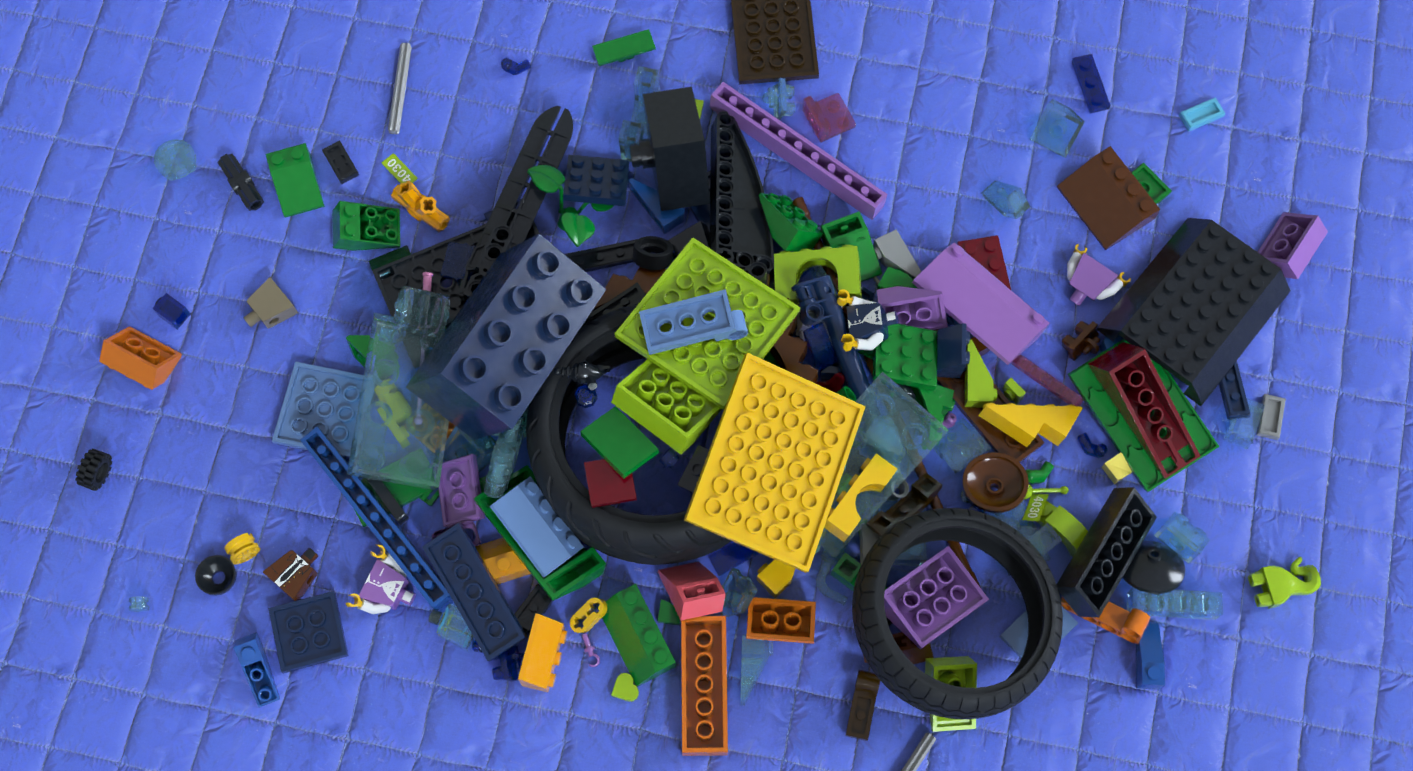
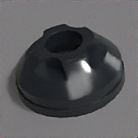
M221 555L205 558L198 565L195 573V581L200 590L206 594L216 596L228 592L233 587L237 577L234 564L228 558ZM218 572H223L225 580L220 584H215L213 581L214 575Z

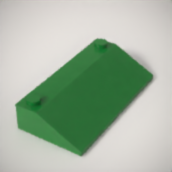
M526 465L476 496L474 501L551 600L554 601L586 586L601 576L606 563L593 547L587 551L583 547L547 576L542 577L490 508L493 503L530 476L537 484L533 471Z

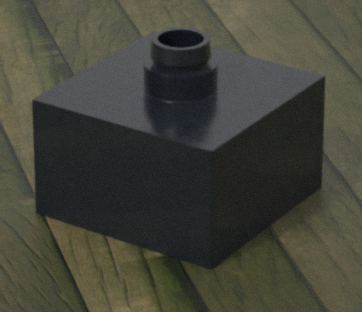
M692 87L642 94L648 139H641L639 144L629 145L632 166H642L643 169L652 168L661 211L710 204L705 140Z

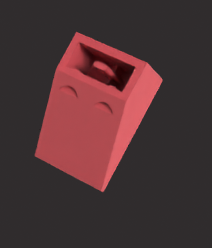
M700 562L658 570V574L680 620L722 612L726 593L718 578Z

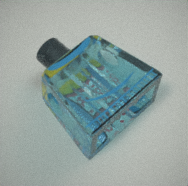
M448 604L444 613L433 609L429 616V622L439 625L437 629L438 636L463 651L470 653L475 638L456 605Z

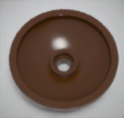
M991 452L974 458L967 465L963 474L962 484L966 497L973 505L987 512L1002 513L1016 508L1024 500L1028 491L1029 481L1024 467L1015 458L1003 453ZM992 487H995V488H997L998 490H997V491H992L991 488H992Z

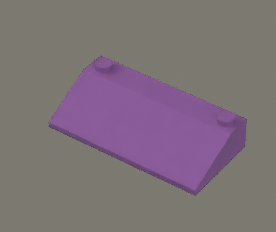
M955 242L943 250L912 281L919 289L942 291L945 312L959 324H967L966 330L970 331L974 337L1007 365L1038 340L1050 324L1041 314L1025 303Z

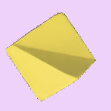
M1121 452L1105 462L1101 467L1114 485L1132 473Z

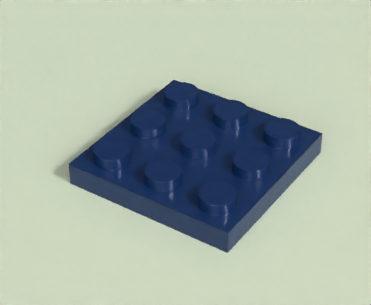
M568 155L563 201L625 206L629 160Z
M334 591L268 608L280 669L283 674L349 656Z

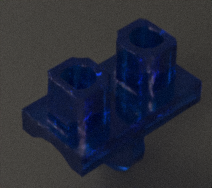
M513 646L493 659H500L501 666L492 669L494 680L512 682L518 680L517 669L521 668V660H523L525 654L519 653L518 646Z

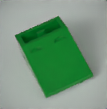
M760 193L759 198L772 238L785 251L812 250L823 234L817 228L818 225L814 221L809 220L805 216V212L792 203L793 200L790 197L775 195L774 193Z
M339 201L332 210L333 248L357 251L400 247V209Z
M860 211L821 225L820 231L823 233L821 239L825 247L840 248L843 245L858 247L861 282L882 275L869 231Z

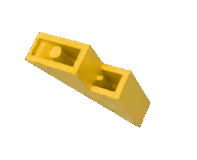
M986 403L983 405V410L978 416L1026 447L1034 440L1037 434L1059 446L1068 435L1083 408L1073 404L1066 406H1055L1054 404L1040 406L1032 403L1026 405Z

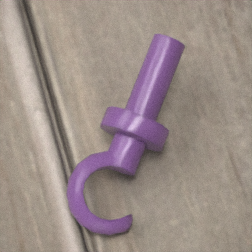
M585 633L582 635L586 646L584 652H588L589 657L595 656L597 658L595 665L589 664L590 667H596L600 663V657L593 652L595 647L591 646L588 634Z

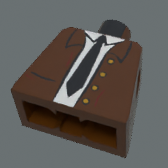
M308 548L301 556L290 550L265 569L263 573L294 601L301 600L318 574L310 566L318 558V555L311 548Z

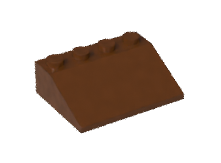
M1111 146L1092 157L1057 185L1058 190L1105 250L1153 221L1160 211L1157 204Z

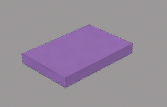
M470 454L435 464L443 526L448 528L457 523L484 519L483 511L474 501V498L481 494L476 455Z

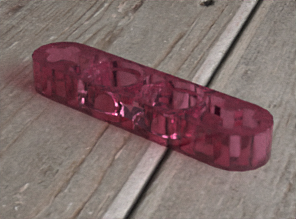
M1019 355L1011 362L1014 367L1067 404L1081 406L1084 399L1024 356Z

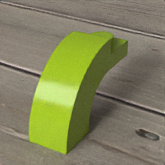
M1046 501L1040 521H1036L1056 535L1066 546L1072 557L1088 532L1071 513L1060 505L1055 507L1048 501Z

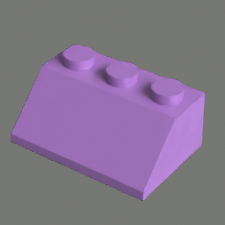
M1283 212L1258 253L1281 268L1285 278L1298 279L1328 231L1318 215Z

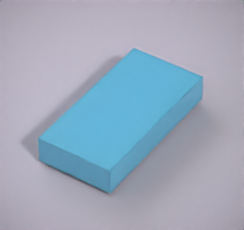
M1215 97L1180 112L1179 117L1189 132L1224 117L1225 112Z

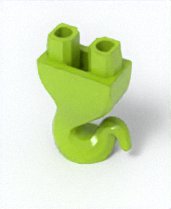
M1302 557L1292 562L1290 566L1292 573L1279 566L1262 567L1257 572L1248 576L1250 586L1261 585L1263 593L1254 596L1256 606L1271 609L1285 603L1290 596L1313 594L1321 586L1318 570L1314 565L1299 567L1298 565L1302 562ZM1296 576H1303L1304 581L1298 579Z

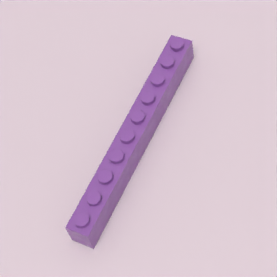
M722 82L711 94L710 109L717 114L720 111H727L730 116L735 118L742 131L871 220L884 207L888 194L726 83Z

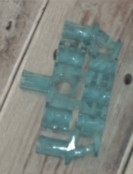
M523 416L520 417L512 430L499 434L493 448L484 487V493L489 497L500 498L508 488L516 468L518 453L526 430V426L523 425L525 421Z

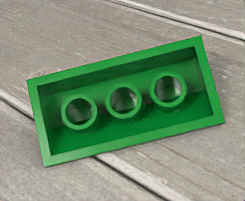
M636 584L616 593L606 601L608 609L602 619L637 687L676 667V662Z

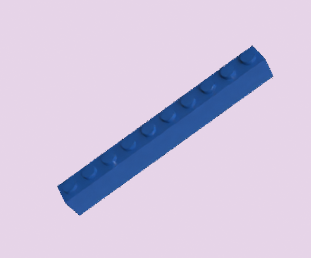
M317 426L301 438L300 441L430 606L438 611L452 600L438 575L327 435Z

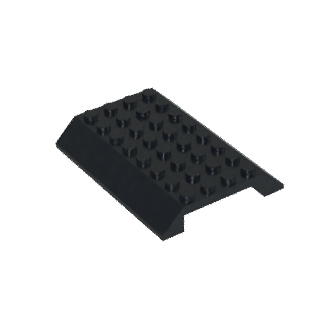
M1187 218L1096 330L1112 342L1118 336H1121L1130 344L1144 348L1153 361L1189 386L1184 395L1199 406H1202L1291 290L1281 268L1210 219Z

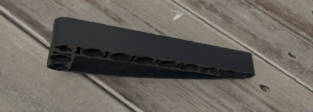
M720 111L711 126L710 249L742 270L754 262H762L767 267V274H770L774 267L772 235L759 198V194L764 193L763 186L750 149L735 118L730 116L727 111Z

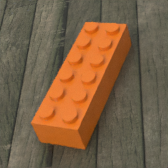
M700 616L681 620L682 756L728 755L726 616Z

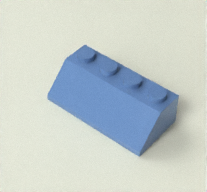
M531 476L490 506L543 578L584 547L562 519L552 510V507Z

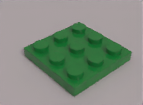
M902 324L888 326V339L882 341L873 349V380L935 390L937 387V331Z

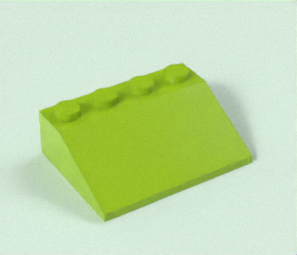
M648 359L616 385L611 401L612 404L681 455L695 443L722 410Z

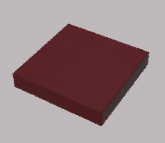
M605 459L584 462L592 508L637 500L632 473L623 479Z

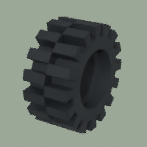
M94 448L88 450V453L84 454V459L82 458L80 461L81 465H78L77 468L79 469L76 472L77 477L75 478L77 484L93 491H97L98 488L100 489L102 484L106 482L105 478L109 476L108 472L111 471L112 456Z

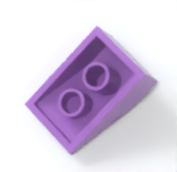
M900 286L877 290L878 303L881 304L886 313L896 311L899 320L898 324L929 330L948 327L942 291Z

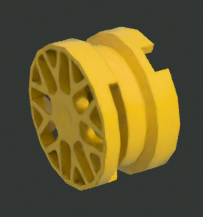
M252 533L241 534L225 545L224 549L228 555H231L230 560L234 565L244 563L260 552L261 548L254 542L255 538Z

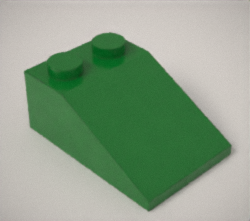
M306 143L266 154L270 173L285 218L325 207L311 153Z

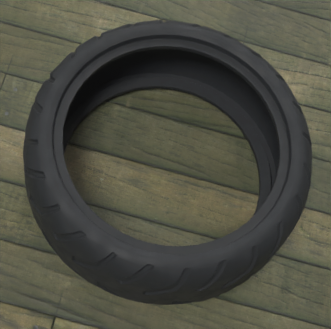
M637 305L611 311L579 329L529 404L526 424L527 450L532 471L543 496L552 507V510L579 540L591 548L593 547L608 556L648 565L674 564L708 555L724 547L731 540L684 521L687 510L675 514L651 516L626 512L611 505L592 508L589 490L577 479L565 457V438L570 417L579 399L589 387L588 385L579 384L578 381L577 383L574 382L571 377L567 379L566 376L562 377V374L555 375L554 369H562L563 366L567 368V365L571 368L575 363L579 364V362L586 360L592 365L610 366V370L624 363L644 359V356L615 337V332L636 308Z

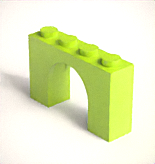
M843 245L840 248L822 247L819 250L801 249L798 252L781 251L774 254L775 291L785 298H789L797 306L799 300L796 292H793L791 287L798 284L801 275L807 269L814 266L831 268L838 275V291L845 289L849 292L850 297L862 298L860 261L857 246Z

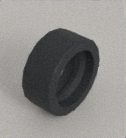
M646 236L639 238L634 243L633 261L636 265L648 270H661L669 267L672 263L673 245L668 240L656 236Z

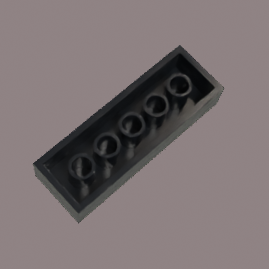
M1135 487L1113 489L1056 584L1059 593L1079 617H1100L1157 518Z

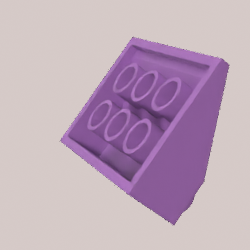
M949 546L887 588L884 594L886 617L920 649L989 600Z

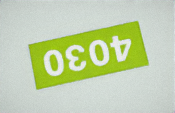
M394 153L381 162L400 183L407 181L413 183L418 179Z
M1032 493L1022 520L1040 521L1049 494Z

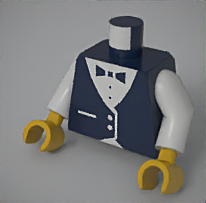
M839 290L837 304L844 306L849 303V306H847L849 334L842 336L843 349L850 351L854 347L857 351L873 350L882 341L888 339V326L899 323L896 311L886 313L880 303L855 296L850 297L847 290Z

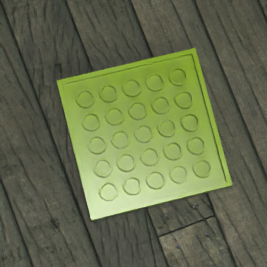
M692 238L615 332V337L724 410L744 354L750 353L763 359L800 312L801 307L695 238ZM725 289L731 311H743L748 329V335L744 338L716 341L714 338L649 355L639 314V311ZM708 312L704 315L703 319L711 321L715 318V313ZM685 318L682 321V325L688 327L693 324L694 320L692 318ZM665 323L660 327V331L668 332L671 330L672 325Z

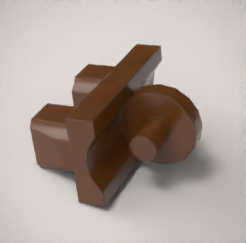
M1080 321L1075 327V333L1079 336L1075 339L1071 335H1066L1062 339V346L1069 352L1070 359L1075 361L1082 353L1087 355L1089 352L1093 354L1099 352L1100 349L1097 344L1100 342V339L1098 338L1099 333L1096 330L1098 327L1097 323L1092 321L1090 324Z

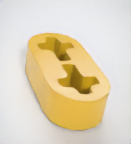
M601 598L589 599L571 617V629L577 633L588 632L606 614L608 609L607 603ZM593 604H600L598 606L599 612H592L595 608ZM578 619H585L583 621L584 627H578Z

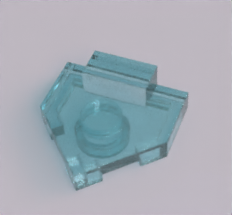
M732 568L722 585L726 595L720 616L730 617L745 613L758 591L751 578L742 576L739 569Z

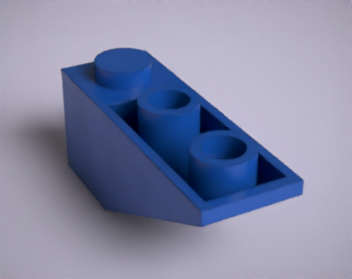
M257 632L235 640L233 648L258 707L260 708L280 700L265 650Z

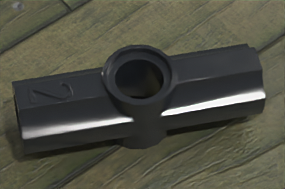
M225 154L220 157L217 163L228 178L227 181L236 195L240 196L249 211L259 209L264 201L254 187L255 184L246 170L242 169L233 154Z

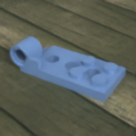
M726 289L639 311L649 355L714 338L716 341L724 339L738 340L748 335L743 311H731ZM708 312L715 313V318L711 321L703 319L704 315ZM685 318H692L694 320L693 324L688 327L683 326L682 321ZM665 323L672 325L671 330L668 332L660 331V327Z

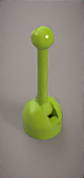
M1029 484L1024 500L1030 498L1032 493L1061 492V494L1065 495L1069 489L1066 486L1061 488L1032 489V486Z

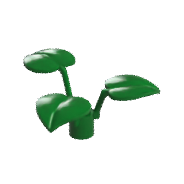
M548 165L534 166L527 171L533 183L540 190L546 193H554L559 189L560 208L558 212L561 215L557 225L566 232L576 247H579L584 241L589 239L595 231L594 223L588 217L580 215L582 210L588 204H591L594 210L600 212L608 211L615 206L583 203L578 210L573 207L564 209L563 187L561 186L565 181L564 175L558 169Z

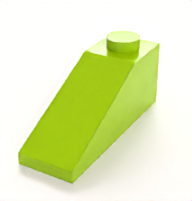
M970 340L966 350L970 352V361L965 371V407L983 408L984 404L993 403L997 400V388H994V381L975 344Z

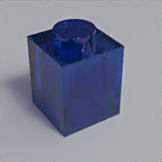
M167 293L160 297L152 308L160 318L177 330L191 315L184 305Z

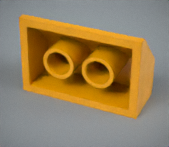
M504 538L475 546L497 585L531 574Z
M535 613L518 680L523 687L548 692L549 687L554 686L556 674H553L555 665L559 666L562 652H559L561 643L565 644L568 632L565 631L563 623Z

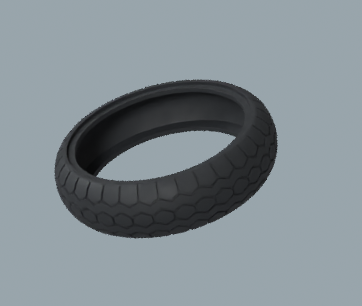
M939 508L912 515L895 524L875 542L867 553L857 574L853 591L852 615L854 629L867 663L878 679L892 693L909 705L932 715L950 719H978L996 715L1012 708L1027 698L1042 683L1050 671L1059 650L1063 613L1058 587L1050 568L1038 550L1020 532L1007 523L982 512L961 508ZM939 540L955 541L984 551L1008 571L1016 582L1026 605L1028 638L1018 666L1005 681L979 688L949 685L925 674L904 655L889 629L884 605L887 577L897 556L921 543Z

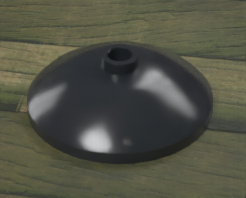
M1143 541L1122 578L1130 586L1142 592L1151 594L1168 593L1178 588L1185 576V565L1179 554L1167 545L1155 541Z

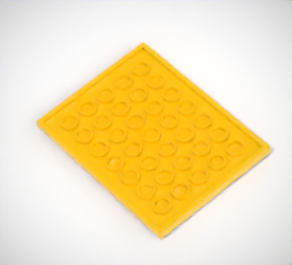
M750 353L744 354L684 521L800 571L809 572L866 406Z

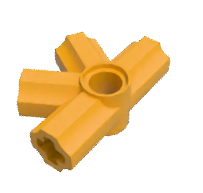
M412 182L401 183L393 189L391 198L406 208L408 213L416 220L424 221L438 232L443 231L448 226L450 218L436 207L437 201L432 196L426 197L421 194Z

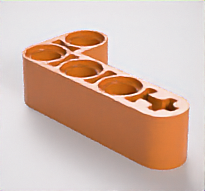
M1062 597V607L1067 611L1077 615L1075 611L1071 608V606L1067 603V601ZM1109 601L1100 617H1081L1135 644L1139 643L1150 621V616L1139 609L1132 608L1129 612Z

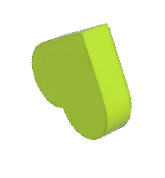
M622 673L617 677L611 694L612 697L627 702H633L638 698L639 690L633 684L634 681L630 674Z

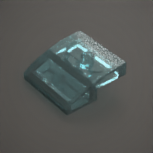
M962 418L953 427L947 428L941 433L940 442L933 449L941 459H945L956 474L974 458L988 452L991 447L977 430Z

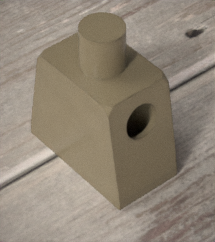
M270 277L247 299V303L253 311L244 316L243 319L250 327L262 321L267 328H271L291 318L298 312Z

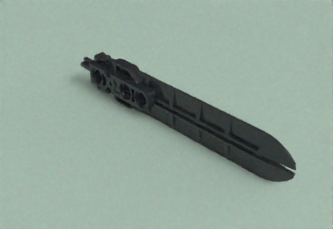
M555 106L546 110L535 120L479 242L466 265L464 279L461 280L457 290L458 297L464 299L465 302L497 259L490 258V256L493 254L500 255L525 241L546 195V192L540 190L533 183L532 179L528 183L530 175L527 171L534 167L537 161L539 162L538 165H548L558 169L573 134V120L568 109H564L554 131H552L561 106ZM549 135H550V136H551V137H550V140H549V142H548V144H547V146H546V148H545V150H544V153H543V155H542V157H541L540 154H541V152H542V150H543V148H544V146H545V144H546V141H547V139H548V137H549ZM525 187H526L527 190H526V192H525V194H524V196H523V198H522V200H521V203H520L518 209H516L517 204H518V202H519V200H520V198H521V196H522V193H523V191H524V189H525ZM515 214L510 226H508L512 215ZM501 236L508 237L506 240H499ZM469 273H477L470 277L469 282L467 281Z

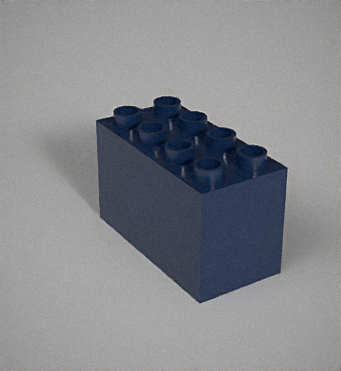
M538 234L498 256L406 388L473 440L512 430L606 291V288L542 235Z

